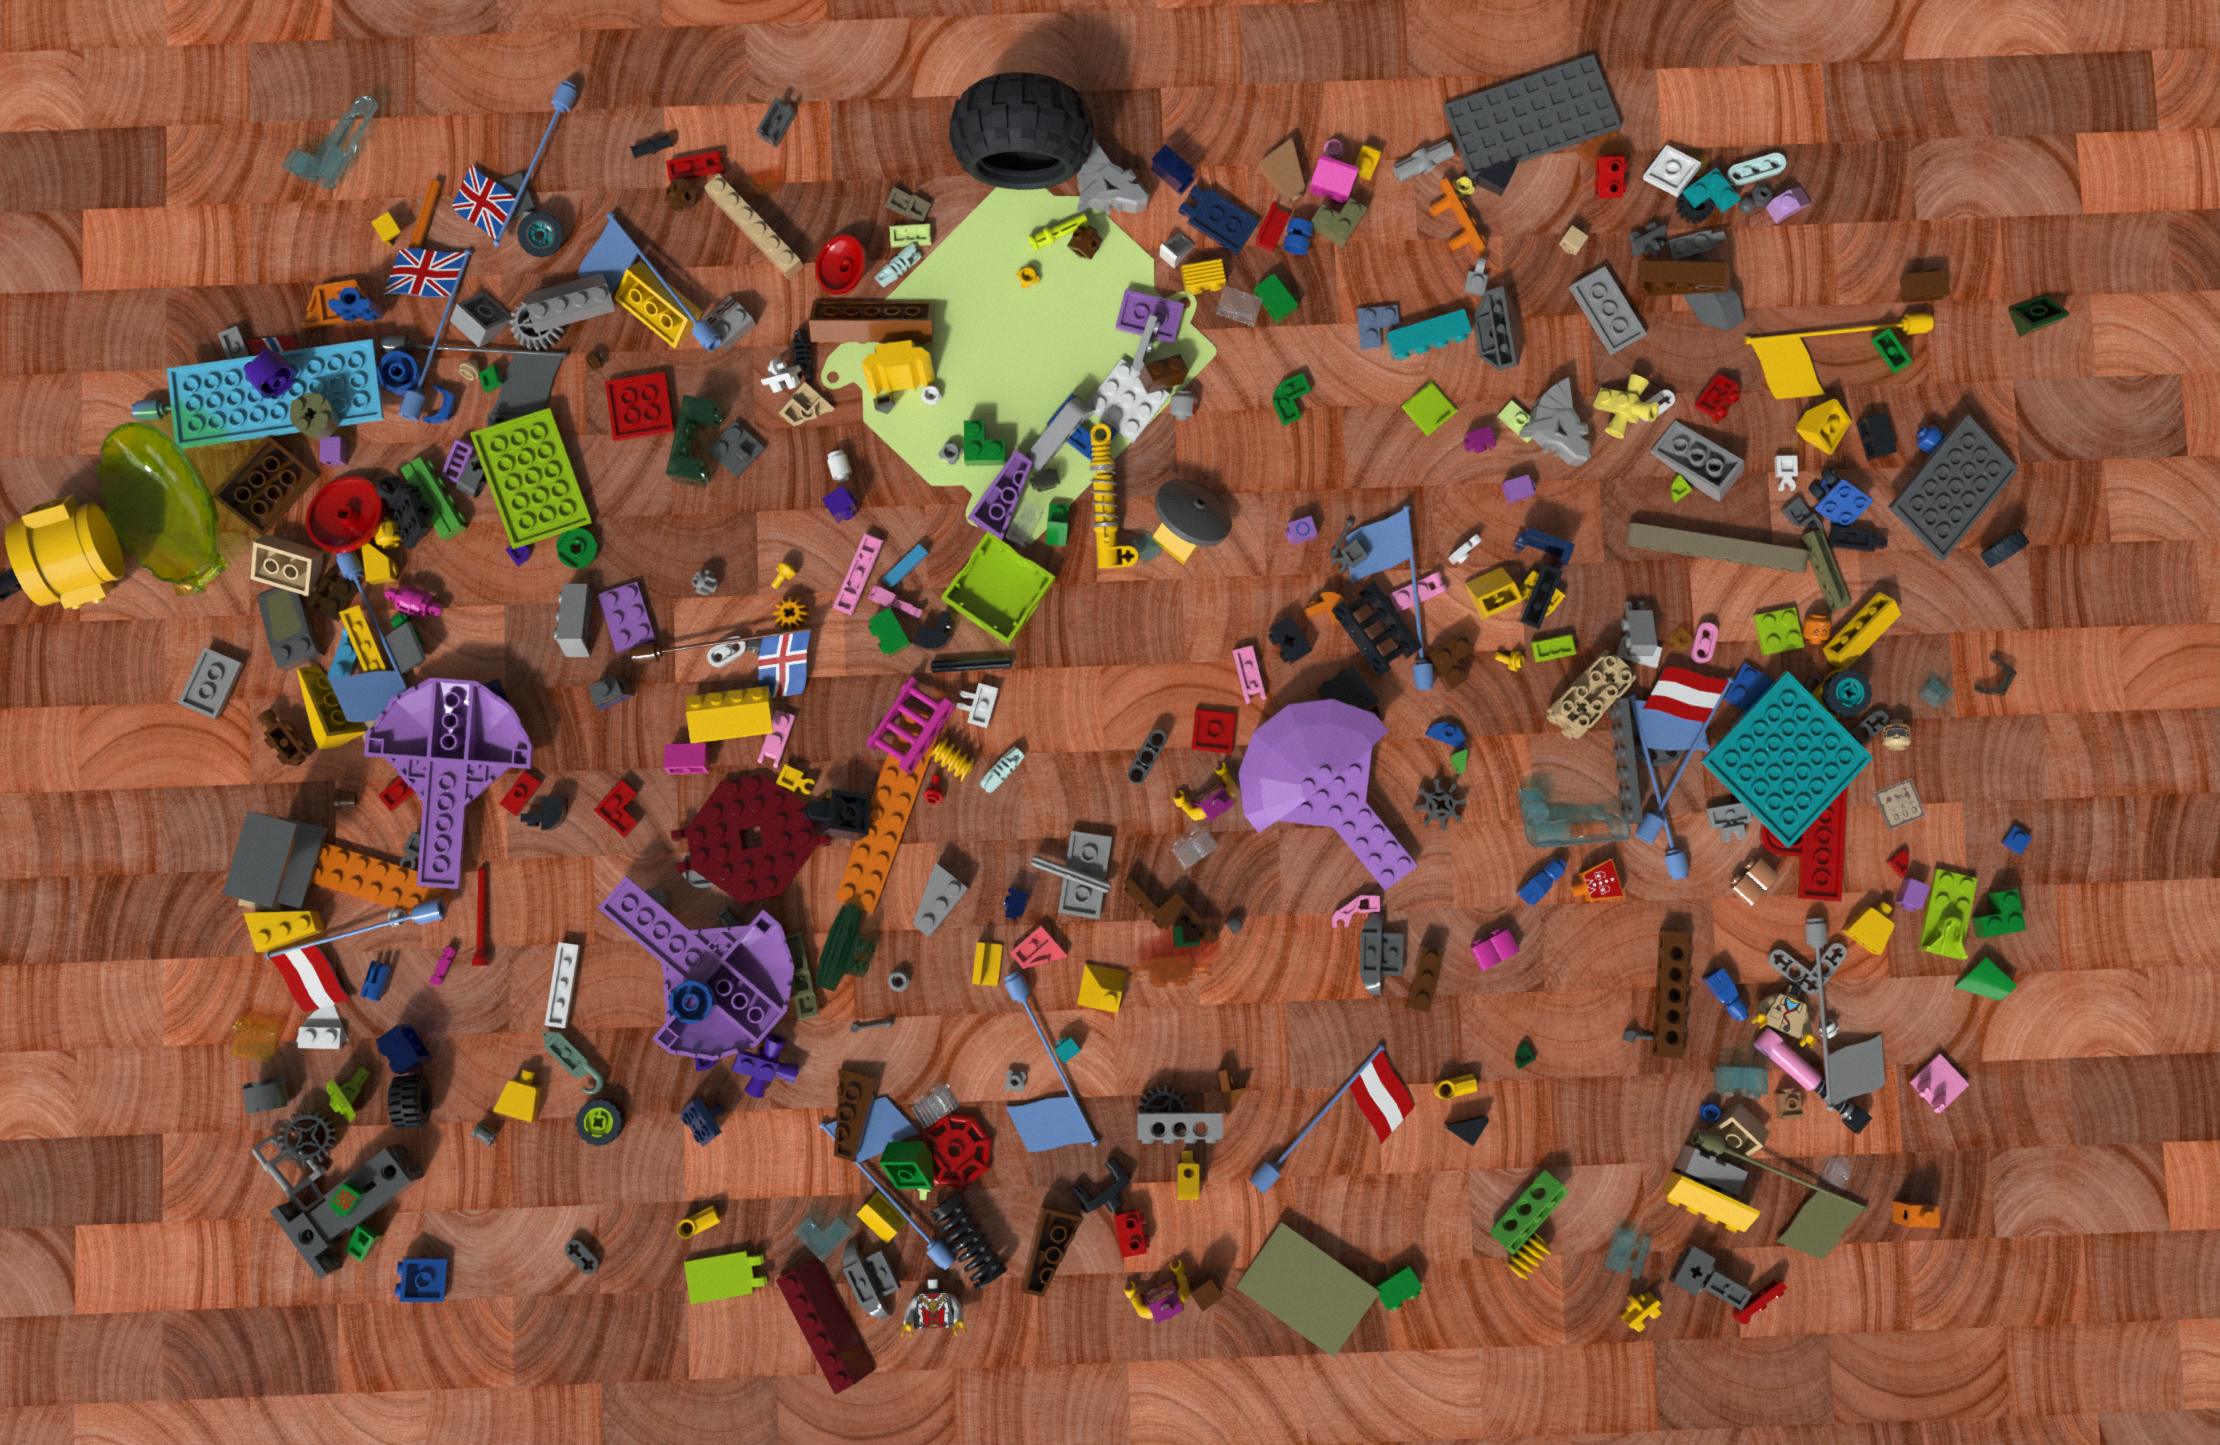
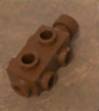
M272 709L262 712L257 719L262 726H266L268 729L264 732L267 737L264 741L271 749L275 748L279 754L276 755L278 760L283 765L299 766L306 761V757L310 755V752L307 750V743L295 734V727L289 721H277V716ZM285 733L287 737L282 739V734ZM297 749L299 752L294 755V750Z

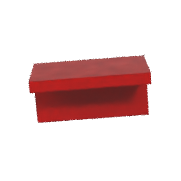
M1273 201L1255 242V245L1274 252L1290 218V214L1276 208L1277 202Z

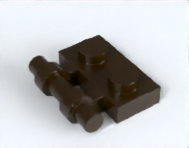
M329 569L320 578L321 582L316 590L311 592V598L307 604L315 607L318 601L323 604L319 611L339 622L341 619L339 612L348 608L359 589L356 584L340 576L337 582L333 581L332 579L336 572ZM331 586L333 589L327 598L322 596L327 587Z

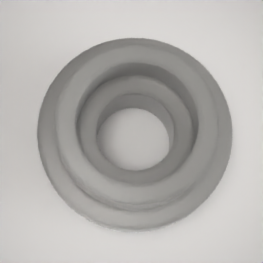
M903 971L893 972L888 979L890 988L898 992L905 990L909 985L908 975ZM897 977L903 979L901 985L896 984L895 980Z

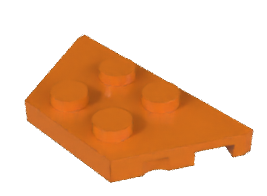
M355 279L314 286L312 299L306 309L308 313L305 322L301 324V328L309 330L356 322L343 320V318L328 307L329 299H339V294L344 288L353 287L367 299L370 298Z

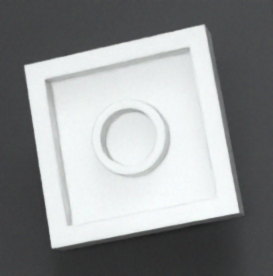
M1666 145L1643 175V180L1678 198L1700 169L1701 162Z

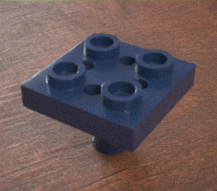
M698 1097L679 1112L683 1123L689 1126L693 1132V1138L702 1147L722 1133L715 1122L717 1118L725 1114L723 1107L719 1103L707 1110Z

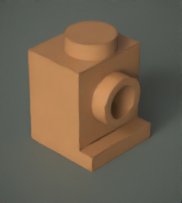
M1782 1088L1781 1092L1774 1093L1778 1119L1805 1118L1802 1111L1800 1092L1794 1091V1088ZM1790 1100H1792L1793 1105L1791 1108L1788 1106Z

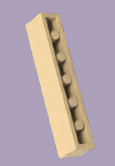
M720 174L716 175L704 186L709 197L788 280L804 267L796 254Z

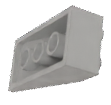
M1677 421L1673 422L1651 450V453L1678 474H1681L1683 478L1700 491L1718 502L1722 500L1744 471V460Z

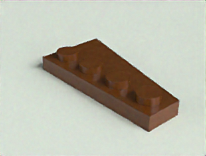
M838 1068L839 1086H837L838 1108H836L837 1128H835L834 1156L856 1162L879 1080Z

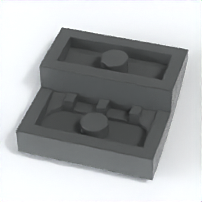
M411 621L396 628L385 637L402 676L408 674L412 668L420 666L426 660Z

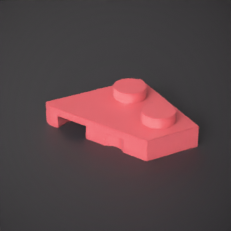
M1042 926L1010 952L1023 969L1067 957L1066 953Z

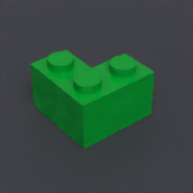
M964 420L965 465L993 466L1006 464L1005 440H986L984 420Z
M2018 889L1987 893L1991 914L1971 917L1976 938H1987L2026 930Z

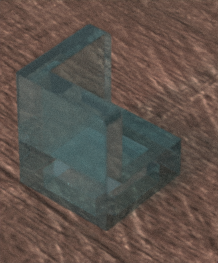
M1149 534L1137 540H1131V545L1137 550L1138 557L1143 565L1161 555L1159 546L1155 545Z
M1933 678L1929 680L1918 695L1934 708L1943 705L1955 690L1953 688L1946 689Z

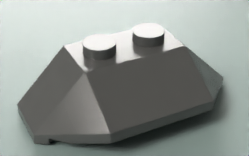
M1701 254L1689 260L1690 262H1712ZM1730 283L1729 292L1682 295L1702 324L1727 332L1745 320L1740 298Z
M1505 286L1485 291L1482 296L1483 299L1473 316L1479 357L1499 371L1518 366L1523 345L1516 308Z

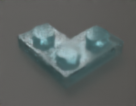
M809 1216L793 1233L823 1262L853 1230L840 1216L825 1230Z

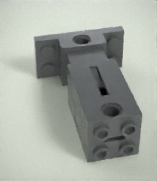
M397 1144L384 1148L325 1194L324 1198L326 1201L317 1208L301 1213L290 1201L278 1205L270 1211L319 1279L330 1276L342 1268L339 1265L338 1257L330 1252L331 1249L343 1241L340 1237L348 1230L356 1228L360 1223H366L423 1178L420 1166L411 1161L408 1157L409 1152L404 1146ZM351 1181L365 1190L367 1194L354 1214L340 1217L332 1211L333 1208L328 1206L341 1184Z

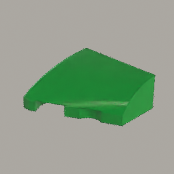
M1982 957L1970 972H1966L1958 980L1954 987L2000 1001L2010 994L2017 985L1987 957Z

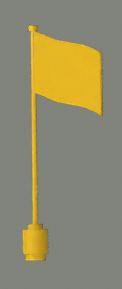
M1905 314L1900 323L1754 338L1745 336V344H1751L1761 362L1767 385L1776 400L1826 394L1816 378L1810 356L1800 337L1898 327L1906 335L1920 334L1932 330L1934 322L1931 314Z

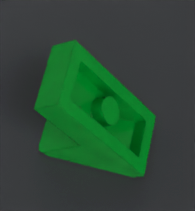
M1049 503L1045 545L1066 547L1069 505Z
M360 1223L345 1250L362 1263L368 1257L372 1247L383 1237V1234L369 1223Z

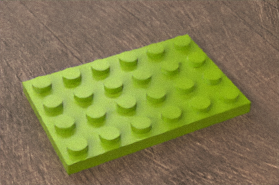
M550 408L470 433L513 550L592 524Z

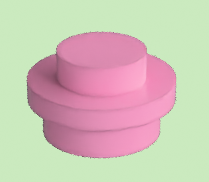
M1331 139L1325 143L1324 154L1326 157L1338 159L1342 156L1344 147L1339 140Z

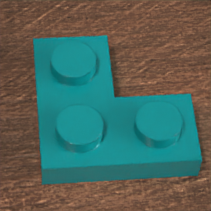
M1717 168L1683 191L1684 196L1694 209L1711 198L1720 211L1724 213L1741 200Z

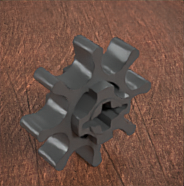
M1435 779L1433 780L1434 791L1432 793H1426L1423 788L1418 789L1417 792L1424 796L1425 803L1423 806H1415L1413 810H1425L1427 812L1428 818L1423 822L1424 827L1428 826L1432 819H1436L1440 822V830L1444 831L1447 829L1445 825L1447 817H1453L1457 822L1462 820V817L1455 814L1454 808L1457 804H1465L1466 800L1457 801L1453 799L1452 791L1457 787L1455 783L1450 785L1448 791H1443L1439 788V780ZM1435 801H1442V806L1444 807V809H1437V804L1435 803Z

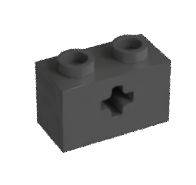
M1688 1243L1668 1280L1696 1296L1697 1293L1703 1290L1706 1276L1714 1270L1716 1259ZM1692 1267L1697 1270L1696 1273L1690 1271Z

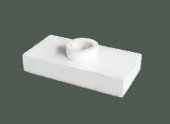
M1622 637L1616 656L1620 659L1657 668L1662 648L1657 647L1653 656H1628L1627 648H1624V637Z

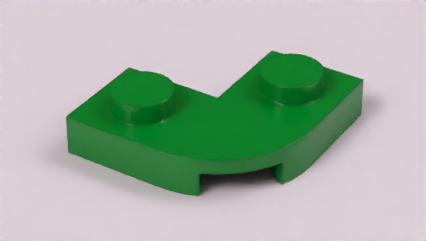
M1303 373L1280 383L1273 394V408L1282 427L1302 418L1294 400L1311 393L1310 386Z

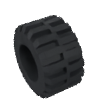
M423 1074L394 1077L389 1086L387 1100L392 1124L398 1130L425 1127L429 1122L432 1110L431 1090L426 1077Z

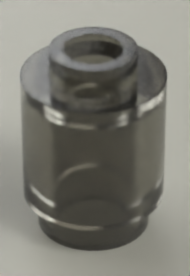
M1051 468L1041 470L1032 473L1033 477L1029 478L1032 489H1037L1038 493L1056 488V485L1061 484L1057 469L1051 470Z

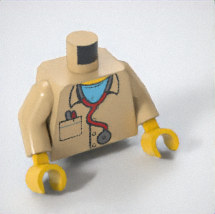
M1789 985L1785 995L1774 993L1757 1004L1755 1017L1751 1019L1752 1024L1759 1022L1760 1029L1766 1025L1795 1038L1802 1037L1799 1043L1802 1047L1806 1044V1041L1810 1045L1809 1048H1812L1816 1043V1038L1812 1035L1807 1005L1797 1001L1801 989Z

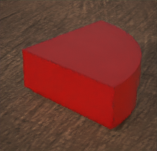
M1902 849L1887 861L1899 878H1903L1908 872L1909 855L1905 849Z

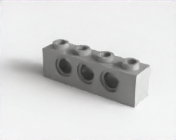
M1137 1112V1138L1145 1144L1155 1143V1140H1163V1143H1176V1139H1184V1143H1197V1139H1205V1143H1218V1139H1223L1222 1112ZM1157 1122H1161L1165 1126L1164 1131L1159 1134L1155 1133L1152 1129L1153 1125ZM1182 1122L1186 1125L1183 1133H1176L1174 1131L1176 1123ZM1197 1123H1206L1207 1129L1204 1133L1195 1131Z

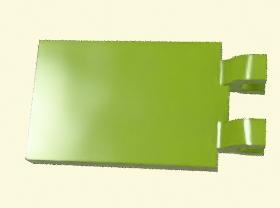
M748 1250L685 1261L684 1266L690 1304L753 1294L754 1287L765 1286L768 1283L767 1275L754 1277L752 1266L761 1265L765 1262L764 1254L749 1256Z

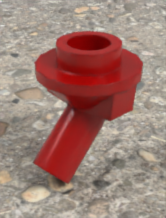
M937 774L932 775V787L926 789L923 793V797L930 804L941 803L944 797V792L940 789V775Z

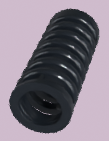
M958 1192L928 1213L934 1218L936 1224L954 1216L940 1228L942 1234L961 1225L946 1237V1242L951 1243L967 1235L952 1247V1252L956 1253L972 1245L958 1257L960 1263L979 1254L964 1267L965 1272H969L986 1263L970 1277L971 1282L976 1281L973 1283V1286L978 1290L997 1279L1008 1268L1003 1260L999 1261V1253H991L994 1245L992 1243L984 1244L988 1239V1235L986 1233L979 1234L982 1226L979 1223L973 1224L976 1220L974 1214L966 1215L970 1210V1206L963 1204L966 1200L962 1193Z

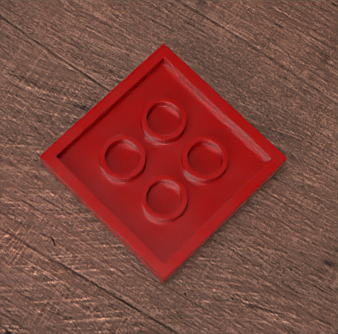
M665 372L605 381L614 442L675 432Z

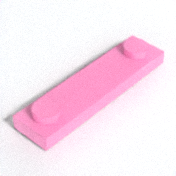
M864 533L833 605V609L853 616L884 543L883 540Z

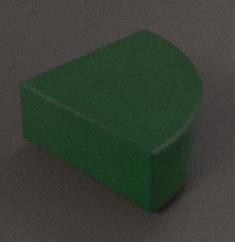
M1523 1041L1515 1052V1065L1518 1070L1536 1060L1526 1041Z

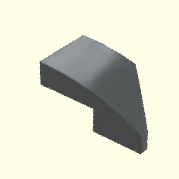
M1795 497L1780 509L1793 526L1817 529L1824 527L1815 513H1810L1800 497Z

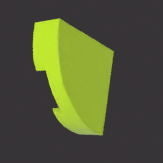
M1681 474L1673 480L1671 485V496L1675 503L1693 490Z

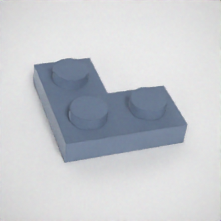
M1397 305L1362 308L1356 311L1360 350L1381 349L1380 329L1399 327Z

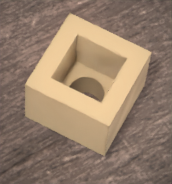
M1572 225L1559 245L1562 246L1565 252L1576 255L1589 236Z

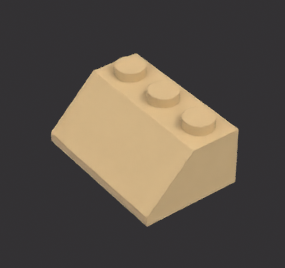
M265 534L253 542L250 579L309 596L322 571L324 551Z

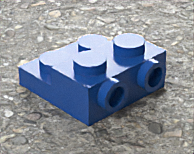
M402 1256V1261L397 1262V1275H401L400 1283L395 1284V1296H399V1302H444L447 1258Z

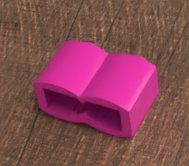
M1499 928L1490 933L1492 937L1486 940L1482 937L1472 942L1474 946L1469 949L1481 971L1520 952L1509 929L1502 930V928Z

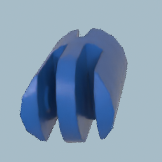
M372 960L360 996L366 997L369 1000L380 1001L392 966Z

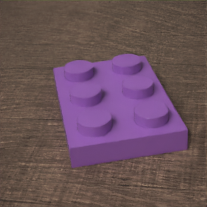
M1125 289L1115 330L1142 336L1149 315L1152 313L1159 316L1157 321H1160V326L1157 334L1153 333L1151 339L1174 344L1184 304Z
M638 582L598 594L617 653L631 649L636 644L657 640Z

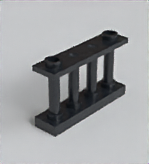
M1373 581L1359 592L1362 596L1360 599L1349 606L1342 601L1331 611L1371 665L1372 670L1376 672L1378 677H1381L1391 669L1389 665L1391 661L1402 654L1407 659L1422 647ZM1367 604L1374 614L1359 623L1353 612ZM1379 620L1386 631L1371 640L1365 629ZM1391 637L1398 647L1383 656L1376 646Z

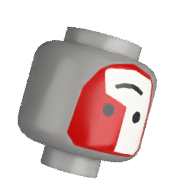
M1176 391V394L1171 396L1170 413L1176 416V420L1188 421L1189 417L1195 416L1197 398L1192 395V392Z

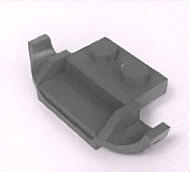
M1374 912L1371 914L1362 929L1360 939L1359 974L1368 992L1371 995L1382 996L1381 979H1383V975L1403 976L1405 934L1384 933L1383 919L1385 912Z
M855 1238L846 1244L843 1255V1272L860 1308L863 1307L868 1314L875 1318L885 1319L893 1315V1312L889 1311L883 1302L886 1300L885 1296L899 1290L902 1286L885 1250L882 1249L866 1257L865 1253L860 1254L858 1249L859 1241Z

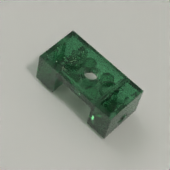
M683 395L666 475L674 483L706 489L707 483H710L712 476L710 469L702 460L691 458L692 447L690 446L691 441L696 437L697 429L695 426L719 430L720 425H723L725 414L716 401Z

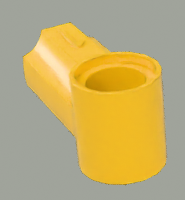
M1473 1073L1447 1080H1439L1434 1084L1433 1092L1440 1099H1451L1456 1096L1477 1092V1082ZM1443 1084L1449 1087V1092L1445 1096L1440 1092Z
M714 1205L679 1222L677 1225L679 1236L687 1239L720 1223L721 1220ZM685 1222H689L693 1226L692 1233L687 1234L683 1231Z

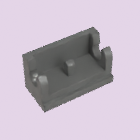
M775 97L756 130L759 139L776 148L778 147L797 115L791 105L788 104L786 106L782 103L781 99Z
M1717 1266L1704 1280V1289L1740 1310L1743 1309L1752 1295L1748 1284Z

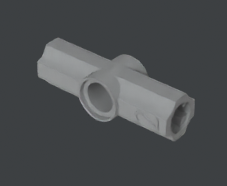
M1445 140L1429 149L1422 148L1416 151L1410 158L1393 165L1392 169L1396 179L1401 183L1417 174L1423 175L1430 172L1436 165L1454 157L1453 147L1450 142Z

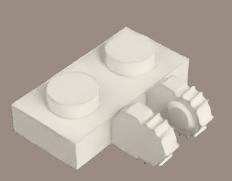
M978 683L976 694L961 690L959 692L961 697L974 699L972 706L956 703V708L970 712L967 723L988 729L999 689Z

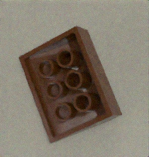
M268 435L255 446L212 492V497L257 533L264 536L318 478V475L277 439Z

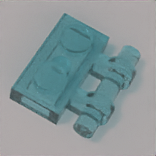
M1616 1226L1603 1267L1624 1275L1627 1267L1633 1268L1630 1277L1639 1280L1640 1274L1645 1268L1643 1264L1646 1255L1651 1250L1649 1247L1651 1239L1643 1236L1641 1244L1637 1243V1233ZM1633 1248L1639 1250L1635 1262L1630 1260Z

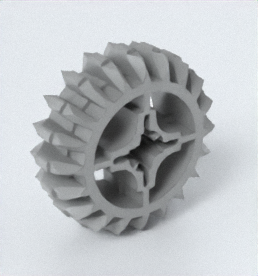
M521 300L522 306H515L517 313H511V316L515 318L510 320V324L513 326L511 332L515 333L514 338L520 340L522 346L527 344L528 349L535 347L536 350L540 351L541 345L544 349H548V343L555 346L553 340L555 338L561 340L558 334L565 333V330L561 328L562 326L549 329L547 332L546 330L537 332L538 337L526 335V331L532 332L535 330L530 315L525 320L529 312L526 302Z

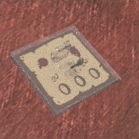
M1912 778L1873 792L1888 831L1927 817Z

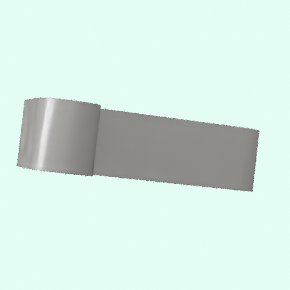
M1079 397L1071 399L1026 454L1025 457L1032 461V466L1041 472L1079 425L1084 424L1092 416L1094 410Z

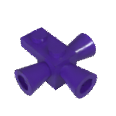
M768 1033L766 1035L765 1047H758L756 1054L739 1049L732 1065V1071L752 1077L744 1088L745 1092L750 1096L756 1098L764 1097L767 1081L772 1082L775 1075L791 1084L794 1083L798 1074L799 1064L779 1062L778 1054L786 1044L784 1037L775 1033Z

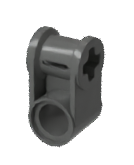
M478 456L469 460L456 484L457 489L474 498L481 494L487 481L483 467L481 470L477 468L478 465L482 466Z

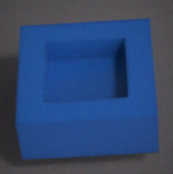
M2011 826L2001 844L2016 854L2021 855L2033 837L2018 827Z

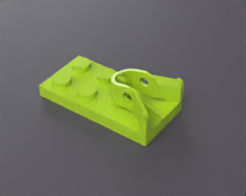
M1934 869L1918 950L1955 959L1966 960L1968 958L1964 950V944L1978 878Z

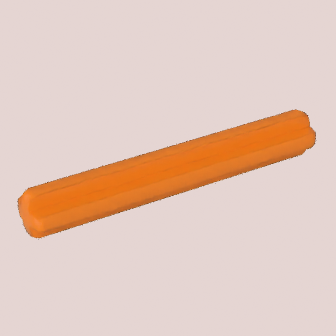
M431 179L408 249H421L442 186V183L438 180Z

